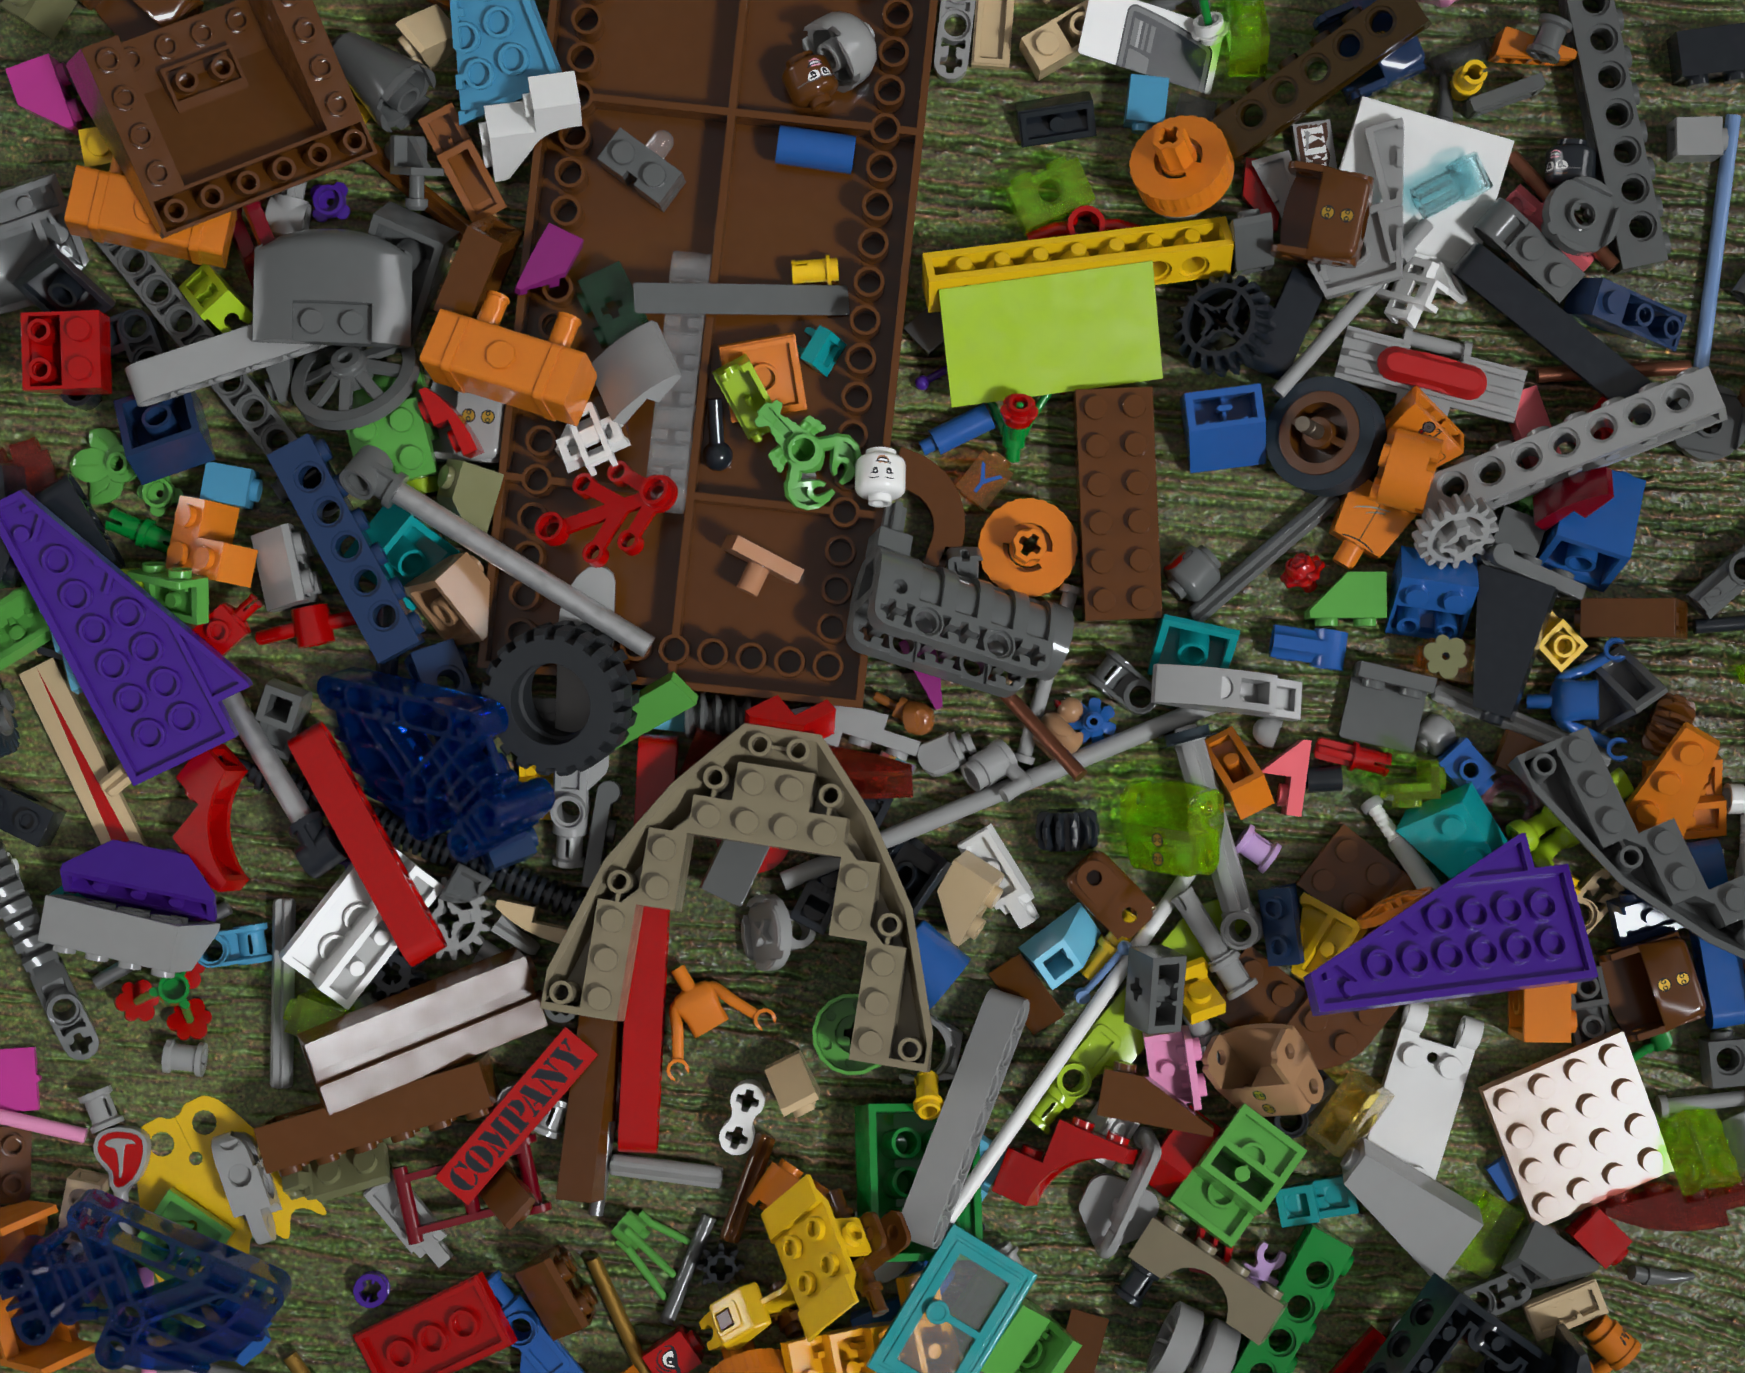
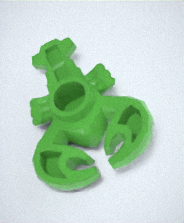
M777 399L772 403L766 402L758 409V417L754 422L757 427L768 426L771 430L770 433L778 444L768 455L777 471L781 473L784 470L785 464H789L786 480L783 484L785 497L794 507L806 511L822 507L835 494L834 490L830 488L823 493L815 494L813 490L816 487H824L827 482L820 479H801L802 474L820 471L824 464L825 452L830 450V472L832 476L838 474V466L840 463L843 464L844 471L838 483L841 485L846 484L855 476V464L861 456L859 445L847 434L835 433L817 437L815 436L817 433L823 432L826 429L825 425L821 424L819 420L809 415L798 425L788 417L780 414L783 403Z

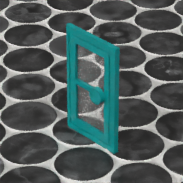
M952 1223L866 1366L877 1373H979L1038 1275Z

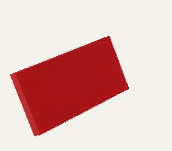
M483 1271L367 1326L352 1335L371 1373H454L513 1345L518 1340Z

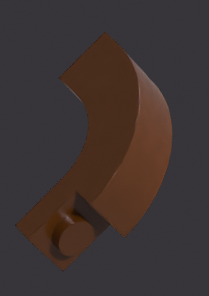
M901 447L898 455L904 459L906 464L905 493L914 496L925 505L933 522V537L923 563L933 567L941 566L945 568L946 556L943 555L944 550L962 547L964 540L965 514L960 495L952 480L936 463L919 453Z

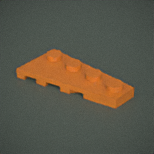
M1688 722L1683 724L1625 802V806L1638 833L1674 818L1684 838L1719 751V740Z

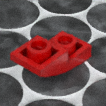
M426 387L419 390L422 401L418 402V407L427 424L432 422L439 429L451 426L452 430L448 431L447 434L456 453L462 451L463 456L470 459L485 453L469 424L449 402Z

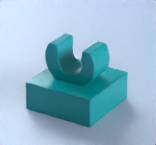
M819 325L817 330L806 327L804 332L811 337V340L806 348L797 345L798 354L812 369L827 377L847 344L831 330Z

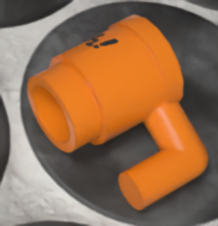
M1607 1314L1593 1319L1583 1332V1335L1590 1341V1346L1602 1357L1594 1365L1590 1362L1593 1373H1610L1612 1370H1621L1641 1350L1642 1344L1616 1319H1611Z

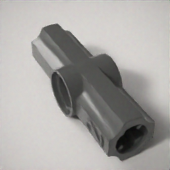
M1745 543L1733 554L1724 557L1717 568L1685 595L1693 609L1706 620H1710L1745 589V578L1743 580L1739 579L1734 573V564L1738 559L1745 563Z

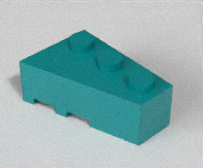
M1472 782L1405 810L1395 830L1450 879L1508 842Z

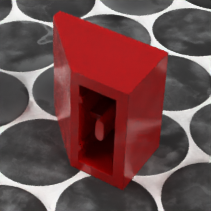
M100 310L20 313L23 391L63 395L112 394L109 316Z

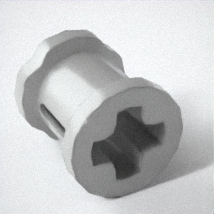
M168 1038L162 1052V1072L170 1073L172 1070L194 1072L196 1077H202L207 1066L208 1044L206 1042H200L198 1045L178 1044L175 1039Z
M111 1085L78 1098L79 1103L85 1105L93 1126L90 1128L92 1134L125 1121L123 1115H118L110 1095L113 1091Z

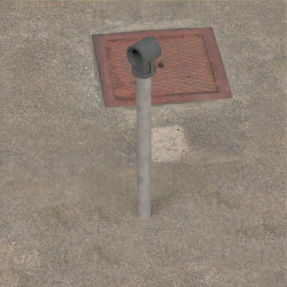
M371 445L362 446L340 473V483L351 496L360 500H368L374 495L382 500L381 505L387 509L396 504L641 657H644L655 639L652 635L407 484L409 476L403 472L399 474L394 472L391 459L381 449Z

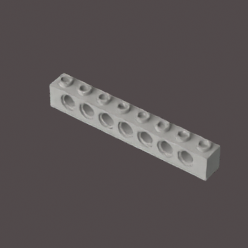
M1709 366L1701 369L1699 367L1685 369L1677 374L1673 380L1663 384L1661 382L1647 384L1635 395L1627 398L1621 396L1611 398L1605 401L1599 409L1589 413L1585 411L1573 413L1567 416L1561 424L1551 428L1549 426L1537 427L1528 432L1525 438L1515 442L1511 440L1499 442L1493 445L1487 453L1477 457L1475 455H1467L1457 459L1453 463L1454 466L1441 471L1436 469L1433 482L1427 494L1428 499L1424 510L1426 508L1433 510L1438 508L1437 501L1439 499H1442L1445 503L1451 502V498L1446 496V492L1453 485H1463L1465 487L1463 493L1458 496L1460 500H1463L1468 493H1471L1475 500L1480 497L1484 498L1487 505H1490L1492 510L1539 493L1567 477L1591 469L1609 466L1728 420L1725 404ZM1676 398H1684L1689 401L1688 405L1681 410H1672L1668 407L1669 403ZM1644 412L1651 415L1650 420L1643 425H1635L1630 422L1632 417L1638 413ZM1609 427L1614 430L1607 439L1598 440L1593 437L1599 428ZM1563 442H1573L1576 444L1575 449L1569 454H1559L1556 452L1557 447ZM1535 456L1539 458L1537 464L1530 469L1519 467L1521 460L1525 457ZM1497 470L1502 473L1501 477L1494 483L1482 481L1484 475L1489 471ZM1425 511L1422 514L1423 519L1427 518Z

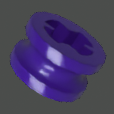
M374 1270L365 1272L357 1279L354 1285V1298L359 1305L365 1308L378 1307L387 1299L391 1285L385 1274ZM366 1280H372L371 1284L375 1282L380 1284L381 1289L377 1292L378 1298L372 1299V1294L368 1297L365 1296L363 1289L367 1286Z

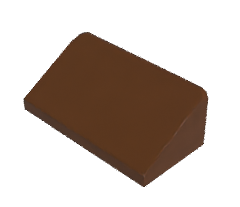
M1019 951L988 973L1000 991L1029 1000L1030 1009L1025 1025L1033 1036L1065 1015Z

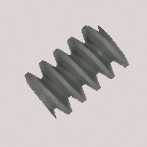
M700 692L697 704L686 710L684 714L686 737L692 739L696 730L699 729L702 740H708L711 732L714 730L717 742H722L728 732L731 735L745 723V710L753 707L751 698L745 697L741 707H738L735 695H730L726 705H722L720 694L715 693L711 703H707L705 692ZM761 698L759 703L765 701V699Z

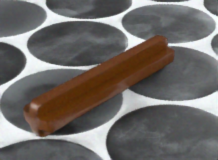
M758 1132L754 1138L720 1233V1238L727 1242L737 1244L741 1239L752 1208V1204L747 1199L762 1178L775 1144V1137L770 1134Z

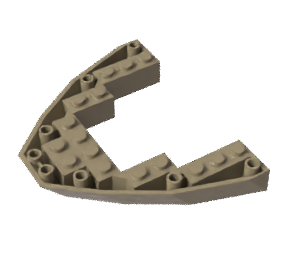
M744 723L671 783L604 859L546 971L540 1009L612 1021H625L644 906L682 912L694 836L840 858L829 935L867 942L849 1060L930 1072L933 1029L913 908L872 813L820 734Z

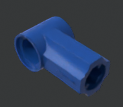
M1275 624L1273 625L1270 637L1269 657L1309 663V666L1343 671L1349 633L1324 628L1308 630Z

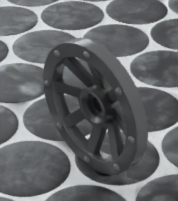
M412 342L411 348L373 347L367 349L365 346L332 345L308 353L298 364L292 378L291 394L293 401L301 415L309 423L323 429L349 430L369 425L394 411L410 395L420 373L419 356ZM399 352L402 353L403 357L402 365L377 361V359ZM327 360L331 361L330 364L320 368ZM374 374L397 378L385 393L372 380ZM326 380L310 401L309 388ZM339 386L338 411L322 409ZM363 388L374 400L366 405L352 409L353 391Z

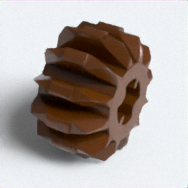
M1666 693L1656 700L1648 714V719L1641 735L1642 749L1660 757L1685 722L1693 723L1696 715L1695 702L1687 700L1686 697L1676 693Z

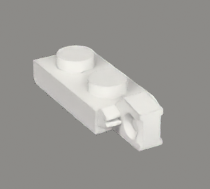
M992 824L987 825L957 844L961 854L968 850L1005 874L999 885L1003 889V893L994 906L996 910L1000 908L1005 915L1011 913L1020 929L1028 926L1040 917L1031 901L1035 898L1030 890L1031 887Z

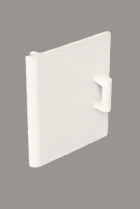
M1361 96L1339 170L1373 177V199L1371 205L1383 202L1364 128L1402 117L1404 121L1403 239L1421 218L1427 219L1434 228L1415 248L1417 253L1414 257L1430 260L1435 263L1441 261L1452 269L1475 241L1483 244V241L1477 236L1472 227L1496 202L1514 140Z

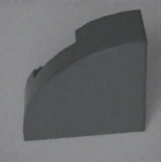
M458 862L439 899L451 903L470 902L480 897L488 889L492 880Z

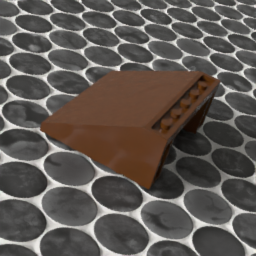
M236 0L121 42L119 36L116 35L81 48L66 63V67L85 108L161 239L378 153L313 0Z

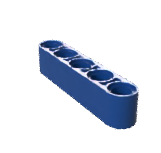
M1717 838L1686 843L1708 890L1728 882L1723 850ZM1689 931L1696 975L1706 1002L1704 1019L1708 1028L1712 1030L1745 1024V974L1742 958L1706 942Z

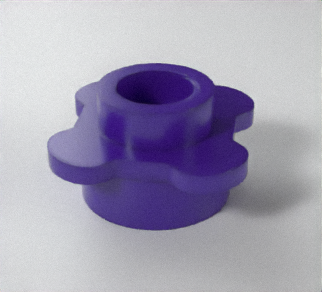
M336 182L334 185L322 186L317 184L312 187L310 195L313 198V205L315 207L312 214L318 222H325L328 218L338 217L340 220H345L349 217L351 210L346 204L347 186L342 182ZM328 199L334 200L333 205L329 206L327 204Z

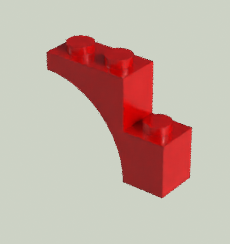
M220 744L191 758L176 776V779L185 788L187 797L197 803L198 806L172 837L181 848V853L190 856L198 870L204 875V879L210 888L217 892L240 891L250 880L244 873L235 855L230 829L234 797L248 770L226 744ZM220 755L223 758V762L218 758Z
M1074 1115L1072 1120L1059 1119L1044 1158V1151L1024 1143L1021 1148L1007 1149L991 1191L1024 1206H1037L1046 1188L1066 1169L1092 1159H1107L1121 1164H1134L1139 1150L1128 1145L1130 1142L1128 1137L1110 1130L1107 1136L1094 1130L1095 1123Z

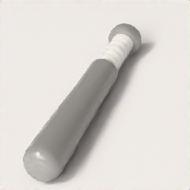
M1379 795L1367 799L1361 805V810L1364 814H1370L1373 817V820L1387 838L1389 848L1401 863L1416 888L1420 889L1429 886L1435 890L1440 887V882L1415 848L1395 831L1396 825L1389 818L1385 809L1382 808L1383 799Z

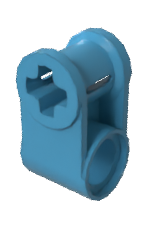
M267 922L219 930L214 939L222 944V956L215 960L210 958L205 951L198 963L204 967L214 968L272 961V955L267 953L264 932L268 928Z

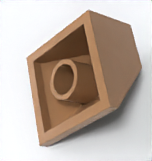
M467 552L450 555L404 586L407 595L444 641L453 638L457 646L480 642L488 636L490 581L483 573L484 568L474 556L469 555Z

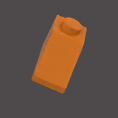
M1233 726L1205 740L1215 778L1240 820L1275 803L1264 773Z

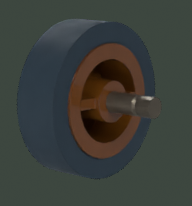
M1332 376L1313 377L1296 384L1283 399L1280 398L1275 404L1266 426V451L1275 471L1291 485L1312 495L1323 497L1343 495L1365 483L1377 469L1381 451L1387 439L1385 419L1375 400L1348 381Z

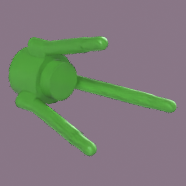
M630 1209L610 1233L617 1238L615 1243L625 1251L661 1300L667 1301V1293L635 1250L639 1247L659 1268L673 1278L676 1276L675 1270L644 1241L651 1233L645 1227L649 1226L685 1245H689L691 1239L652 1219L643 1210L637 1216Z

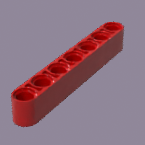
M319 721L287 740L291 753L400 952L409 965L414 967L447 947L443 934L326 725Z

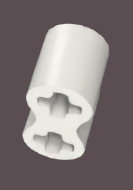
M742 1080L732 1091L730 1099L732 1115L723 1124L719 1135L721 1147L731 1155L746 1153L754 1142V1119L762 1111L766 1101L765 1089L756 1080ZM747 1089L754 1091L753 1098L759 1100L758 1103L752 1102L750 1107L743 1106V1099L738 1097V1094L744 1095ZM736 1126L743 1128L742 1135L748 1137V1139H741L739 1144H734L732 1142V1135L727 1134V1131L733 1132Z

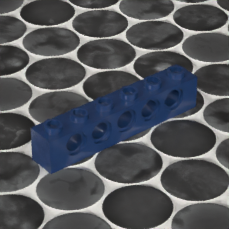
M307 433L266 455L377 663L385 664L424 643L425 640L421 633L426 631L425 626L415 610L409 612L403 601V598L407 597L405 588L397 576L390 577L384 564L389 562L388 557L378 541L372 543L366 532L370 528L369 521L360 507L353 508L347 497L349 493L346 492L340 483V473L335 474L329 463L334 457L323 438L317 440L315 436ZM318 468L322 475L321 483L314 489H308L304 482V476L308 470ZM336 502L340 508V516L337 521L328 524L323 518V509L327 504ZM353 536L358 541L359 549L355 556L346 558L341 552V544L346 538ZM366 571L374 572L377 577V586L369 593H365L359 585L360 577ZM390 605L395 610L396 619L391 626L385 628L378 621V612L383 606Z
M452 638L410 652L404 663L487 874L530 859L537 853L538 837L533 826L526 824L522 814L525 808L522 796L518 789L512 788L507 776L510 775V766L507 758L503 753H498L494 743L496 736L492 738L487 727L492 725L490 718L483 717L480 707L482 695L478 685L475 682H470L466 669L469 667L468 660L463 648H457ZM437 677H449L455 685V690L452 692L442 690L437 683ZM455 711L464 713L469 721L468 727L455 725L451 719V713ZM466 747L477 748L482 754V762L473 763L468 760L465 754ZM488 782L492 784L496 789V798H485L479 790L480 783ZM494 818L505 819L510 825V834L502 835L498 833L493 825Z

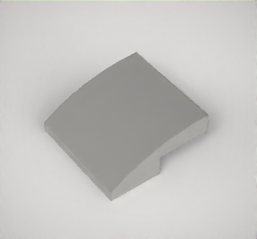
M652 320L618 339L592 363L597 373L595 384L613 422L622 425L630 419L646 399L659 403L682 377L658 323Z

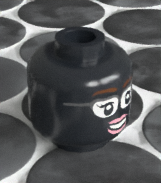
M1579 138L1559 139L1556 141L1555 146L1547 150L1545 181L1551 188L1554 189L1560 183L1575 177L1588 176L1595 178L1596 152L1592 147L1587 146L1586 140Z

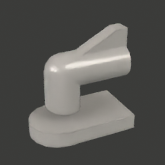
M503 914L491 929L492 932L512 944L509 949L516 947L524 956L526 953L536 955L540 949L539 943L534 938L517 928ZM486 940L472 962L476 963L501 953L503 950Z

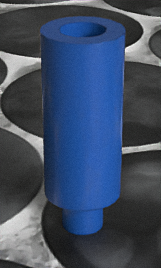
M983 403L928 430L930 436L918 443L924 455L936 450L942 455L995 429V425Z

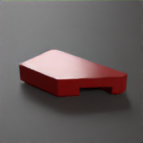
M1246 157L1244 161L1241 198L1250 209H1259L1260 214L1271 212L1273 233H1276L1278 231L1279 212L1252 165V161L1257 158Z

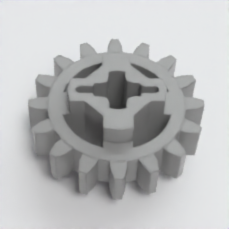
M1468 493L1463 500H1460L1457 494H1453L1451 502L1448 503L1439 499L1437 501L1438 508L1435 510L1426 508L1424 511L1427 518L1418 519L1415 522L1419 530L1412 532V537L1415 540L1414 546L1419 556L1424 558L1429 566L1436 563L1439 569H1443L1447 563H1451L1454 569L1458 568L1460 561L1466 560L1469 564L1472 563V555L1475 553L1484 555L1486 553L1483 548L1484 544L1494 543L1495 539L1491 533L1499 531V527L1495 522L1497 517L1491 506L1487 505L1482 497L1475 500L1471 493Z
M445 876L441 878V884L444 887L446 886L449 877ZM487 895L470 901L472 908H466L461 903L446 902L438 898L439 905L431 914L446 940L447 947L436 953L437 959H442L446 951H449L452 960H456L459 958V949L470 955L474 952L471 945L472 942L478 945H482L485 942L480 932L490 931L492 926L484 922V917L493 914L492 910L483 909L481 905L488 899ZM448 908H450L451 914H458L459 921L454 922L452 928H450L449 922L442 921V915L448 913ZM475 922L470 935L461 941L462 929L467 923Z

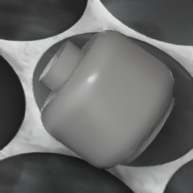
M1428 715L1420 722L1416 746L1423 753L1429 751L1435 756L1443 754L1456 740L1453 724L1442 715Z

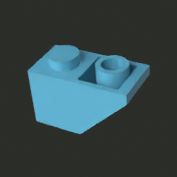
M1078 902L1018 948L1037 976L1053 991L1084 967L1101 932L1083 905Z

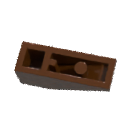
M1114 1061L1113 1067L1105 1066L1097 1110L1098 1116L1213 1137V1124L1144 1072L1136 1071V1064Z

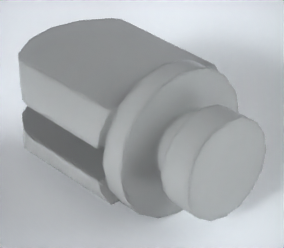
M969 731L961 734L962 738L959 740L954 732L949 734L947 732L921 744L917 756L918 762L924 771L932 777H940L961 768L967 762L964 754L969 752L972 755L977 752Z

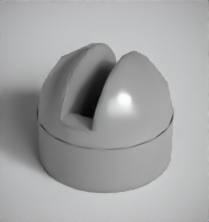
M1265 717L1257 720L1253 726V736L1258 744L1273 750L1283 721Z

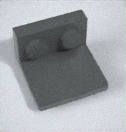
M1365 661L1354 662L1338 736L1412 753L1415 748L1426 695L1434 693L1437 678Z

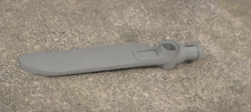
M589 566L576 577L571 586L615 613L616 580L614 573L605 566L600 568ZM561 607L559 622L562 620L573 621L575 627L583 623L588 624ZM595 628L594 635L600 636L603 634ZM557 664L555 728L565 732H576L581 730L588 721L590 714L589 695L584 683L573 671ZM609 755L583 772L577 770L568 776H558L556 771H554L553 804L551 805L550 815L553 821L552 832L557 837L556 855L552 857V865L559 868L585 866L586 857L583 856V836L588 834V813L591 808L589 789L607 773ZM562 802H574L579 807L580 814H567L562 807Z

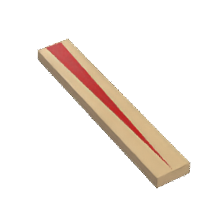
M51 658L20 673L19 676L101 845L111 840H118L122 842L135 841L148 847L122 791L116 796L111 797L99 784L100 780L111 769L74 692L71 691L70 684L58 659Z

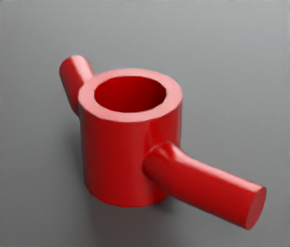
M1084 205L1072 211L1067 221L1048 223L1025 233L1027 240L1075 235L1077 233L1074 227L1080 218L1090 219L1092 224L1096 226L1097 232L1141 227V225L1115 218L1104 219L1100 210L1093 206Z
M328 603L317 604L291 610L293 623L256 631L255 639L259 645H265L296 638L298 649L333 643L335 642L334 629L357 624L350 611L330 615Z

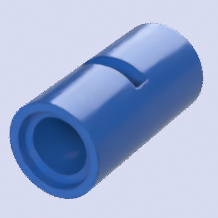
M780 125L775 164L851 174L856 136Z

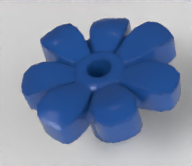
M1091 697L1088 700V706L1082 703L1083 714L1078 721L1068 723L1074 730L1083 733L1084 739L1082 744H1085L1089 738H1091L1092 743L1104 739L1103 733L1113 735L1116 730V725L1108 721L1114 717V709L1111 706H1105L1101 709V700L1095 697ZM1092 718L1096 721L1095 725L1090 724Z

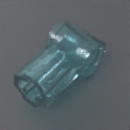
M1477 151L1451 162L1445 166L1446 170L1409 189L1411 199L1423 219H1427L1447 209L1460 200L1462 202L1470 200L1493 187Z

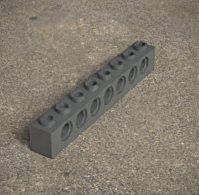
M1557 0L1560 16L1573 25L1571 32L1565 34L1567 47L1577 51L1576 58L1570 64L1587 146L1592 147L1596 152L1595 179L1601 181L1610 189L1613 194L1610 198L1614 203V207H1619V229L1615 238L1608 244L1609 250L1620 261L1613 268L1614 275L1660 266L1668 261L1667 254L1671 253V242L1666 231L1663 232L1660 217L1663 216V204L1660 195L1654 193L1652 180L1655 179V165L1653 159L1646 155L1644 142H1647L1648 133L1645 121L1643 119L1639 120L1636 107L1640 103V94L1636 82L1631 83L1629 68L1632 66V55L1629 46L1623 44L1621 31L1624 29V17L1621 8H1616L1614 0H1594L1598 4V13L1587 12L1583 7L1582 0ZM1592 35H1598L1605 40V51L1596 50L1591 45L1590 37ZM1605 72L1610 74L1614 80V87H1603L1599 83L1598 73ZM1613 109L1621 115L1622 123L1620 126H1615L1608 122L1606 110ZM1620 146L1628 151L1629 163H1621L1615 158L1614 147ZM1622 184H1630L1635 187L1637 191L1636 201H1630L1623 196L1621 191ZM1631 221H1638L1644 226V238H1636L1631 234L1629 229Z

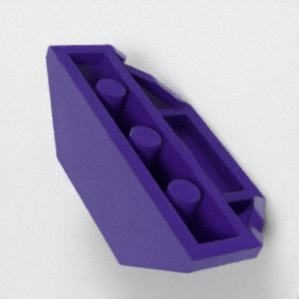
M111 840L62 863L60 868L63 891L72 894L79 893L85 898L116 903V908L123 906L151 910L150 915L160 914L187 917L188 922H200L203 920L215 922L217 918L216 896L190 856L174 849L161 850L144 846L135 841L122 842Z

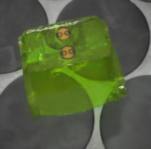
M1139 780L1129 783L1124 787V792L1120 794L1121 825L1128 857L1133 868L1184 877H1192L1198 874L1211 875L1214 873L1219 863L1224 827V798L1222 793L1217 789L1183 781H1165L1152 784L1150 780ZM1138 793H1139V794H1140V802H1139V804L1137 805V803H1136V798H1137V795H1138Z

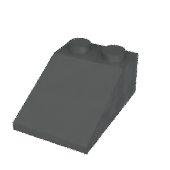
M388 202L373 213L367 234L385 239L403 252L406 250L413 255L411 342L414 345L449 266L459 231L395 203Z

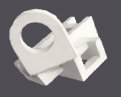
M1414 256L1404 266L1403 279L1396 280L1391 291L1386 290L1389 283H1386L1376 293L1381 300L1388 301L1384 314L1392 323L1397 324L1398 320L1401 319L1414 329L1423 311L1437 313L1438 308L1432 304L1436 293L1450 296L1459 304L1466 302L1468 297L1461 281L1450 272L1451 269L1443 262L1435 263ZM1415 285H1420L1416 296L1412 297L1411 294Z
M592 402L586 404L582 416L590 413L591 417L579 422L578 426L566 424L561 437L556 440L557 446L555 451L564 461L568 473L586 466L591 476L597 475L595 466L608 460L613 467L619 465L614 453L631 445L630 440L622 432L621 427L623 425L613 422L610 416L601 420ZM599 442H601L602 444L601 446L594 448L590 451L587 450L588 447L594 444H597Z

